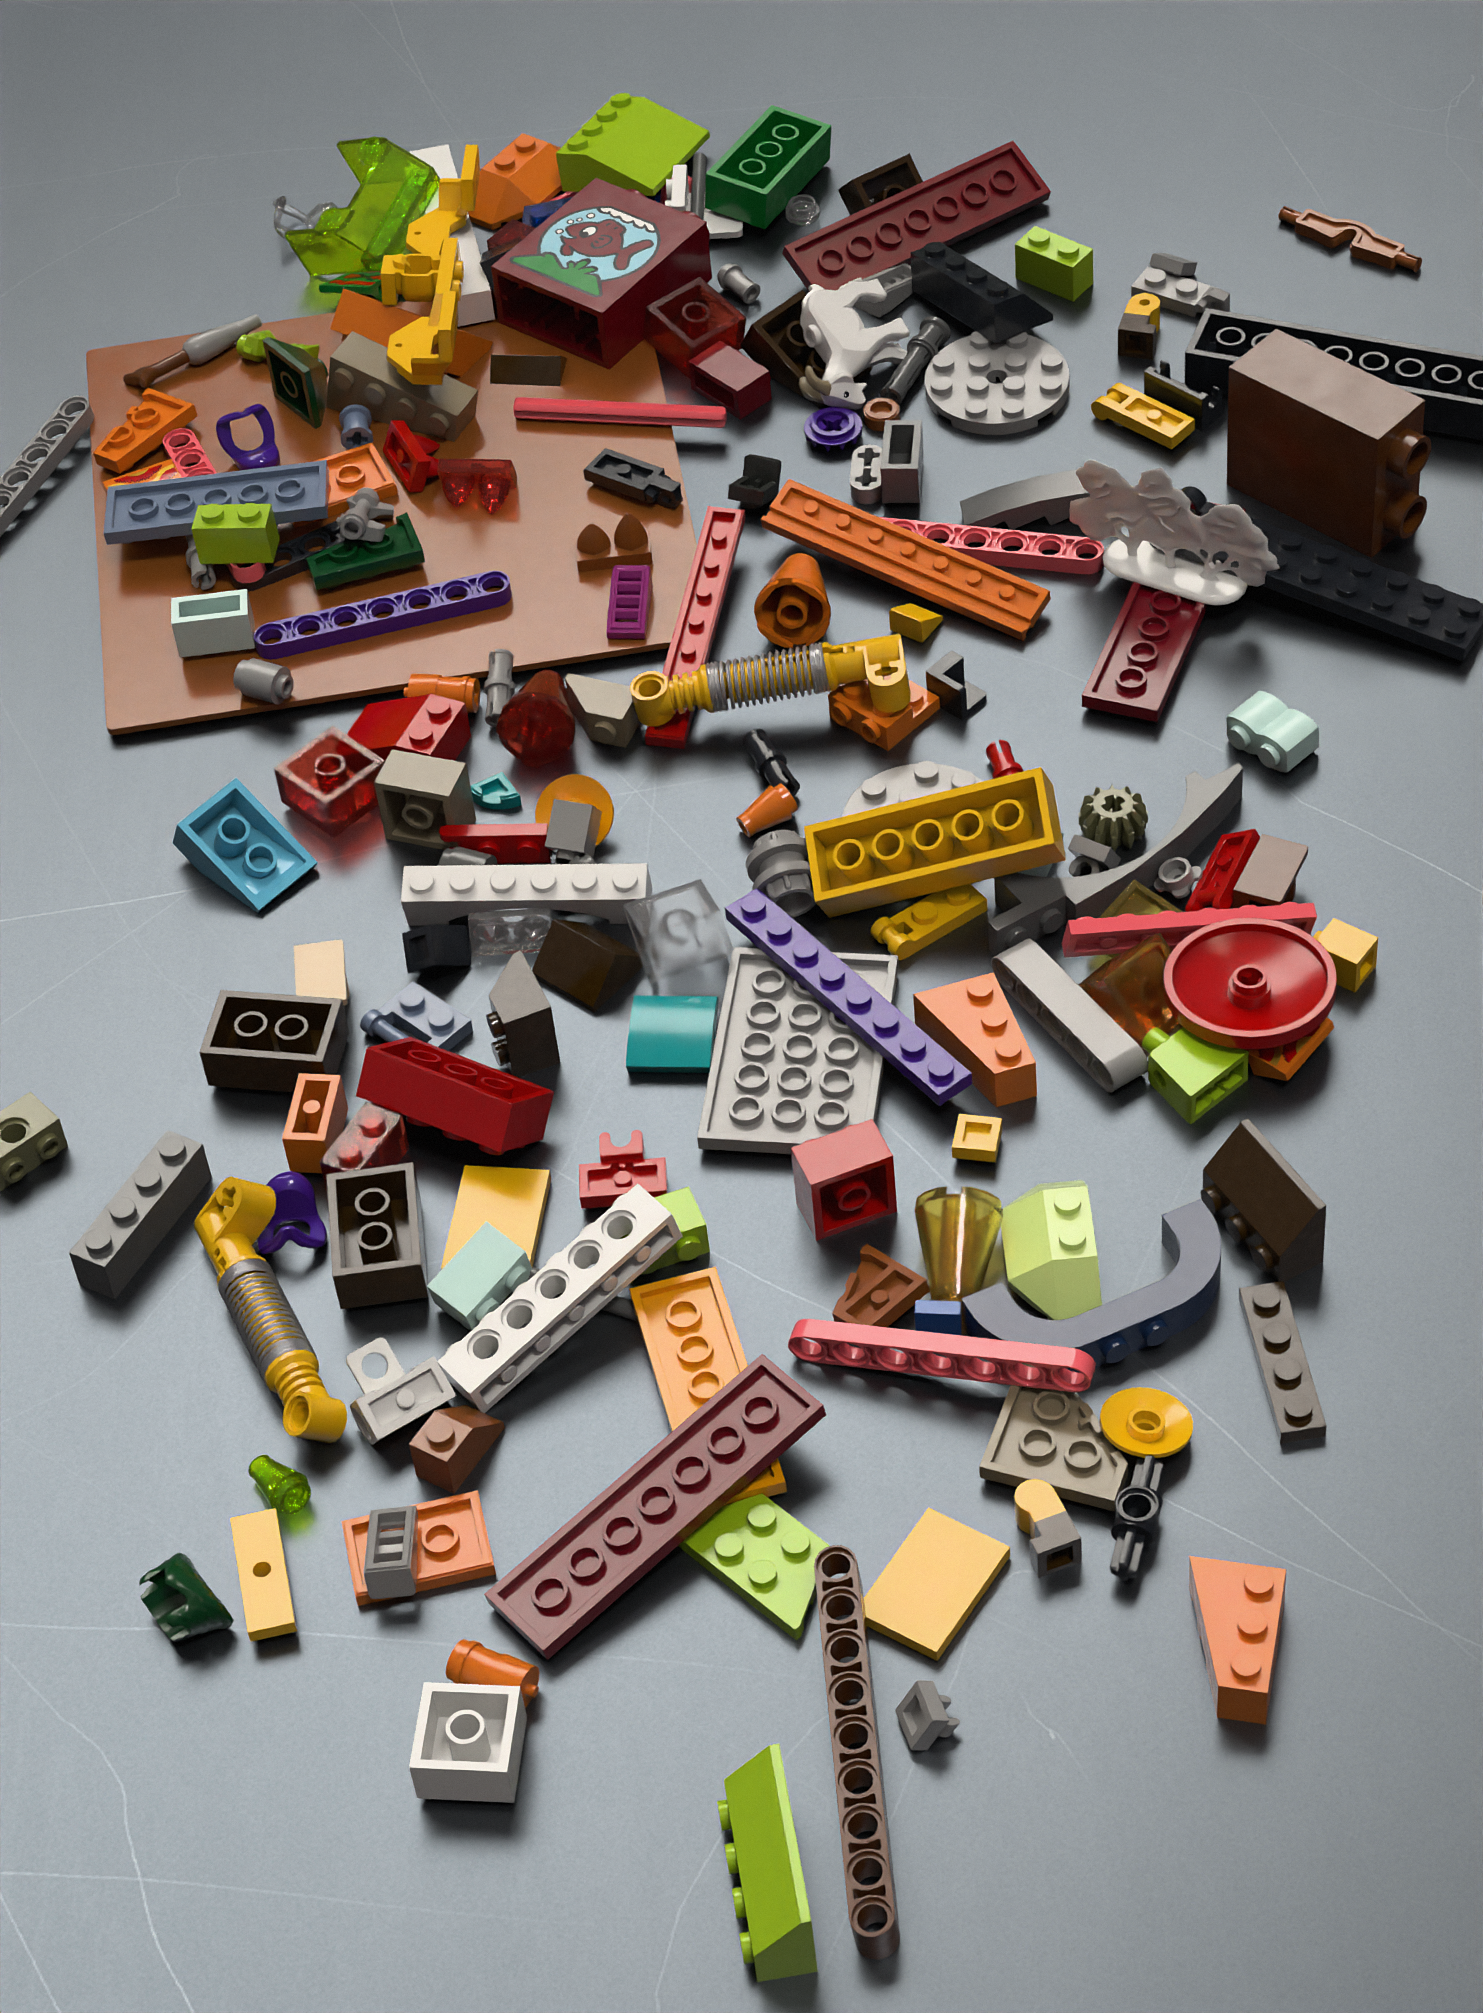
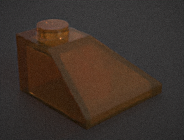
M1161 933L1149 937L1105 962L1078 984L1141 1048L1145 1035L1151 1029L1158 1027L1168 1034L1179 1025L1168 1009L1164 997V969L1172 950Z

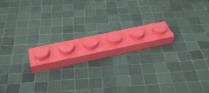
M1286 902L1275 906L1258 907L1256 905H1245L1233 909L1217 910L1215 908H1204L1192 912L1176 913L1175 911H1163L1158 914H1122L1117 917L1108 918L1086 916L1076 920H1068L1062 940L1064 957L1173 950L1178 943L1194 931L1212 923L1237 918L1276 920L1295 926L1311 935L1317 914L1314 903L1298 904L1296 902Z

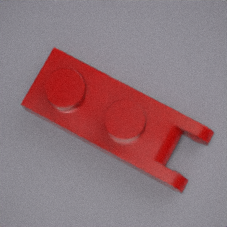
M548 823L444 825L439 830L442 841L457 842L459 847L494 855L497 858V864L551 863L552 850L545 847Z
M1256 829L1221 835L1203 871L1202 878L1198 881L1186 905V912L1199 911L1209 905H1212L1217 910L1230 908L1233 902V889L1260 839Z

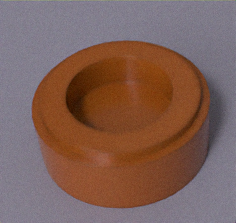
M876 398L869 401L863 408L864 423L872 430L884 431L885 420H900L899 405L889 398Z

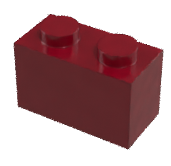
M718 341L689 360L691 389L714 404L725 407L727 412L740 420L772 399L769 370L722 341Z

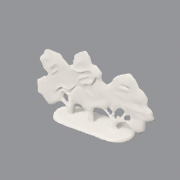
M1095 460L1086 461L1084 467L1076 470V475L1081 485L1090 493V497L1070 501V521L1073 524L1079 525L1082 532L1090 540L1101 541L1110 536L1119 538L1105 549L1102 559L1105 568L1120 578L1203 604L1225 605L1243 596L1248 585L1258 587L1264 584L1267 571L1279 569L1277 557L1268 551V538L1261 529L1252 524L1251 518L1239 505H1218L1210 509L1207 514L1201 517L1190 511V499L1182 490L1172 486L1171 478L1162 467L1142 472L1139 484L1136 486H1131L1121 477L1116 469ZM1122 527L1128 529L1129 537L1123 535ZM1178 549L1192 551L1200 557L1204 564L1175 554V551ZM1201 549L1208 553L1207 559L1201 555ZM1219 551H1225L1229 555L1223 564L1219 560H1216V564L1212 561L1213 555ZM1233 561H1237L1239 563V567H1230L1231 563ZM1225 570H1232L1233 572L1236 573V575H1237L1238 577H1236V576H1234V575H1231V574H1228V573L1223 572V571H1225Z

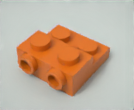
M891 675L884 676V680L891 679ZM868 679L840 684L836 690L828 694L830 718L837 724L846 726L858 733L866 741L875 743L887 751L939 710L940 699L937 695L910 680L911 700L906 707L896 712L886 713L874 707Z

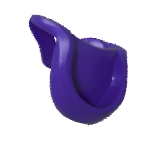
M261 404L252 405L245 408L243 412L229 413L217 421L216 433L223 450L233 459L239 471L279 466L280 454L275 444L274 425L266 407ZM253 414L262 428L263 443L254 450H241L232 439L230 421Z
M292 1171L283 1172L273 1177L266 1186H270L275 1192L276 1208L270 1222L258 1237L259 1252L261 1254L274 1253L280 1250L288 1240H292L297 1245L306 1248L323 1246L327 1240V1231L318 1215L315 1193L310 1182L303 1175ZM299 1221L310 1226V1235L303 1233L294 1226H284L273 1237L274 1230L286 1222Z

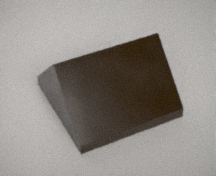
M491 355L490 384L560 386L567 358L563 356Z
M553 919L532 972L537 981L595 1013L648 962L647 957L585 922Z

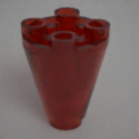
M542 670L530 678L503 706L496 725V732L505 749L516 758L521 759L522 763L526 766L538 767L542 763H549L561 758L571 748L575 738V719L566 685L562 677L552 670Z

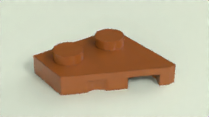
M866 1244L860 1251L861 1263L856 1273H850L845 1284L846 1291L839 1297L832 1315L834 1322L888 1327L909 1310L916 1300L922 1299L929 1293L927 1279Z

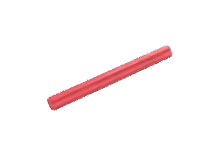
M530 397L515 398L513 405L514 417L517 419L723 428L727 421L726 408L723 406Z

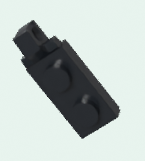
M607 448L583 470L586 481L642 501H647L648 503H653L656 500L660 506L675 509L683 501L680 488L681 483L673 481L669 476L665 475L664 468Z

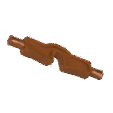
M1283 206L1279 212L1278 219L1295 225V232L1297 234L1308 237L1326 247L1335 248L1346 240H1353L1350 244L1352 257L1373 262L1389 269L1400 265L1417 272L1421 267L1422 258L1404 252V244L1376 234L1372 228L1359 221L1335 219L1312 209H1306L1301 213L1287 206Z

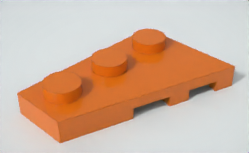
M147 387L142 393L143 402L139 407L131 406L126 412L128 420L124 425L114 427L93 452L97 465L120 474L123 471L129 470L139 459L159 448L164 436L168 432L185 428L188 423L198 417L194 404Z

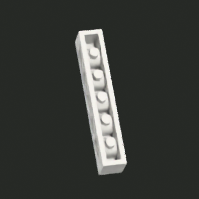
M639 1184L635 1185L628 1193L619 1196L610 1209L594 1223L585 1226L575 1240L561 1252L554 1254L547 1261L546 1265L531 1279L520 1284L513 1294L495 1311L486 1314L479 1322V1325L461 1341L452 1344L447 1349L445 1355L437 1362L448 1381L478 1411L486 1413L683 1237L673 1215ZM596 1264L593 1267L587 1269L590 1265ZM563 1293L561 1296L553 1299L556 1295ZM529 1323L526 1327L519 1329L522 1325ZM495 1353L492 1357L486 1359L490 1354Z

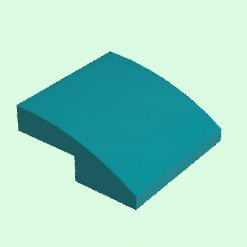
M634 995L627 1043V1071L709 1073L713 1056V1042L716 1039L718 997Z

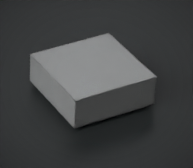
M1152 253L1149 265L1152 268L1177 276H1192L1195 274L1197 262L1169 253Z

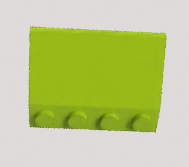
M628 93L615 94L556 152L562 190L579 192L592 180L598 178L626 190L635 189L646 196H654L666 184V179L672 178L673 165H684L710 138V133L707 129L645 97H632Z

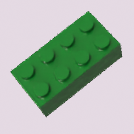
M771 105L706 173L705 208L749 223L752 226L766 229L830 160L832 125Z

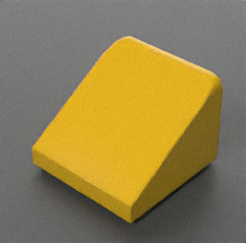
M912 603L893 607L889 611L890 630L923 643L943 621V616Z

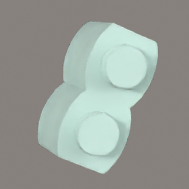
M1258 691L1226 716L1227 737L1230 743L1239 750H1244L1250 754H1257L1265 766L1280 772L1287 773L1319 747V726L1304 713L1295 709H1288L1282 701L1267 692Z

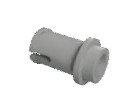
M725 264L717 274L720 287L724 290L732 291L744 303L750 304L754 302L760 294L759 284L744 275L741 267L737 264Z

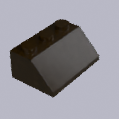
M1248 1118L1243 1120L1204 1167L1203 1189L1200 1192L1201 1199L1211 1213H1217L1224 1221L1233 1240L1237 1243L1242 1242L1250 1251L1256 1266L1262 1272H1268L1276 1282H1286L1323 1262L1326 1204Z

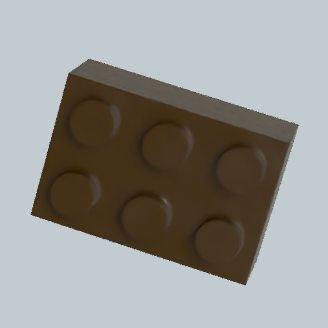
M220 990L199 1052L208 1086L294 1092L299 1073L337 1075L349 1036L343 1001L339 998Z
M414 1163L326 1174L332 1277L340 1309L429 1297L421 1196Z

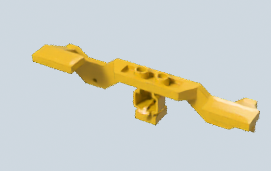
M478 145L465 146L461 178H441L439 180V207L408 225L406 248L413 254L384 255L381 269L383 305H397L399 294H402L403 298L409 302H431L433 300L430 317H420L391 334L389 338L387 361L397 368V372L412 384L442 385L444 372L453 360L459 320L458 301H461V283L464 280V263L461 261L458 238H450L453 232L466 226L467 212L474 211L480 176ZM438 343L439 353L433 354V347Z

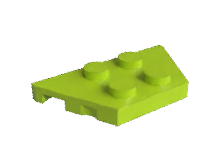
M763 1493L722 1506L678 1545L679 1548L792 1638L797 1640L801 1637L804 1630L803 1621L810 1604L813 1605L817 1594L814 1571L815 1558L820 1551L829 1547V1545Z

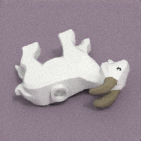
M860 277L840 286L838 290H825L819 285L812 284L808 288L810 292L801 303L800 324L803 328V335L807 345L816 349L826 363V368L821 380L815 375L812 367L807 366L805 370L806 377L799 379L800 389L803 395L811 401L823 403L831 407L861 409L866 401L862 391L867 387V384L854 383L853 378L868 367L879 363L891 362L900 364L907 351L902 349L899 343L894 344L893 342L909 337L910 331L902 318H897L878 327L865 328L858 313L853 310L857 302L877 303L886 299L887 294L878 279L862 281Z

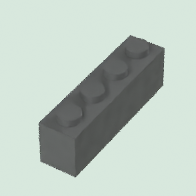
M169 1130L164 1133L69 1251L79 1285L114 1300L118 1297L212 1177L202 1143Z

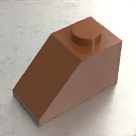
M468 1405L435 1410L409 1443L416 1476L455 1494L505 1428L504 1422Z

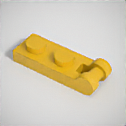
M1122 383L1114 384L1107 390V396H1100L1091 404V410L1098 419L1106 420L1109 418L1170 449L1177 446L1195 430L1194 418Z
M971 884L934 892L891 918H879L872 925L870 933L879 943H886L888 951L892 955H898V960H903L988 910L987 898Z

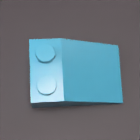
M237 778L179 822L173 839V844L199 872L257 913L316 867L318 863Z

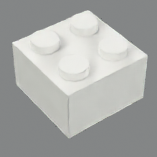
M424 1682L409 1765L417 1798L514 1803L527 1721L520 1686Z

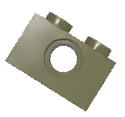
M28 1092L0 1111V1192L12 1183L19 1181L24 1175L68 1146L60 1119L31 1092Z

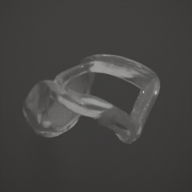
M285 196L272 201L275 208L273 225L276 232L284 239L296 244L314 243L328 237L335 231L341 220L337 206L331 201L317 204L308 214H304L286 204ZM284 213L299 219L306 225L307 230L303 233H298L281 225L282 214Z

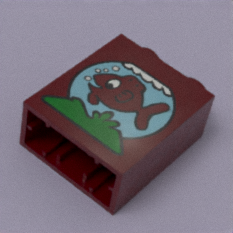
M595 178L491 266L499 323L610 370L712 279L709 251L710 233L707 228V222L693 212L679 211L648 199L644 194L635 189L626 190Z

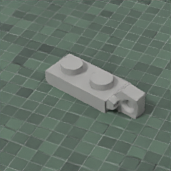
M1147 267L1131 286L1132 297L1141 293L1153 294L1159 298L1160 307L1195 317L1197 313H1203L1206 308L1230 311V293L1193 279L1164 272L1160 269Z

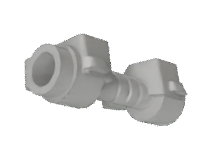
M368 487L361 488L354 496L346 500L349 510L336 519L340 527V537L380 542L385 534V525L372 520L381 518L393 519L394 506L380 502L377 492Z

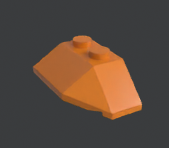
M524 133L517 137L481 168L474 211H468L470 221L494 230L501 227L503 222L515 221L539 211L562 190L556 152L560 147Z

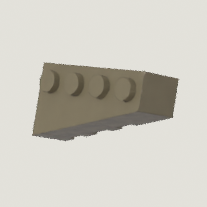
M352 331L330 356L326 408L342 411L349 405H363L371 412L372 420L390 424L391 420H404L412 431L455 442L475 416L478 397L477 389L445 374L442 385L412 384L397 372V368L387 361V347Z

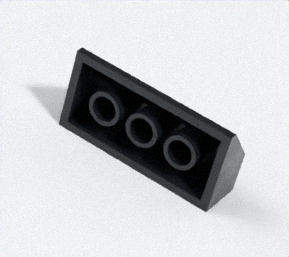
M931 242L926 244L924 248L910 252L912 291L994 343L1053 321V314L1007 282L999 279L941 242Z

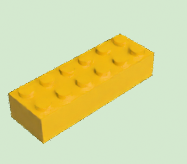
M1041 767L804 826L815 903L829 918L1066 860L1054 787Z

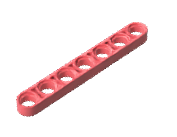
M179 428L168 432L164 436L163 445L168 460L172 459L182 478L216 474L198 439L191 430ZM180 444H186V445L181 446V447H175V446L180 445ZM192 463H198V464H196V465H194V466L185 467V466H187V465H189V464H192ZM257 562L246 568H240L245 563L226 564L233 577L241 583L256 582L263 577L266 571L265 563Z
M879 517L930 540L946 539L947 541L942 543V545L989 565L1074 574H1093L1100 571L1104 566L1102 559L1104 554L1103 544L1100 541L1090 540L1088 537ZM972 542H980L984 544L983 546L978 548H971L966 546L967 544ZM1008 546H1019L1021 548L1018 551L1004 550ZM1050 549L1058 551V553L1054 555H1044L1040 553L1044 550ZM1083 553H1091L1096 555L1094 558L1091 559H1082L1078 557L1080 554Z
M815 1319L797 1321L788 1341V1348L791 1353L809 1362L1067 1392L1087 1390L1090 1387L1096 1366L1094 1359L1088 1353L1075 1348ZM806 1339H811V1340H813V1341H815V1342H817V1343L810 1342V1341H808V1340H806ZM847 1343L854 1344V1345H856V1346H858V1347L851 1346V1345H849V1344H847ZM890 1348L898 1349L904 1353L894 1351ZM934 1353L942 1354L948 1358L938 1356ZM978 1358L986 1359L992 1363L982 1361ZM1022 1363L1030 1364V1365H1032V1366H1034V1367H1036V1368L1026 1366V1365H1024V1364H1022ZM1066 1368L1075 1369V1370H1077V1371H1079V1372H1081V1373L1073 1372V1371H1070V1370H1068V1369H1066Z

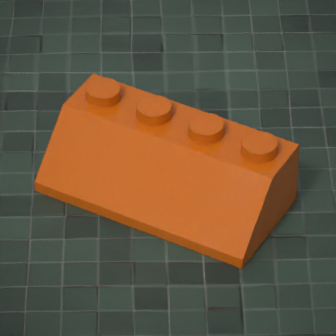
M343 288L330 329L343 334L341 341H344L353 331L388 348L391 334L424 316L394 305H383L380 300ZM457 329L453 360L444 374L451 373L462 377L491 349L493 342ZM438 343L433 347V354L439 353Z

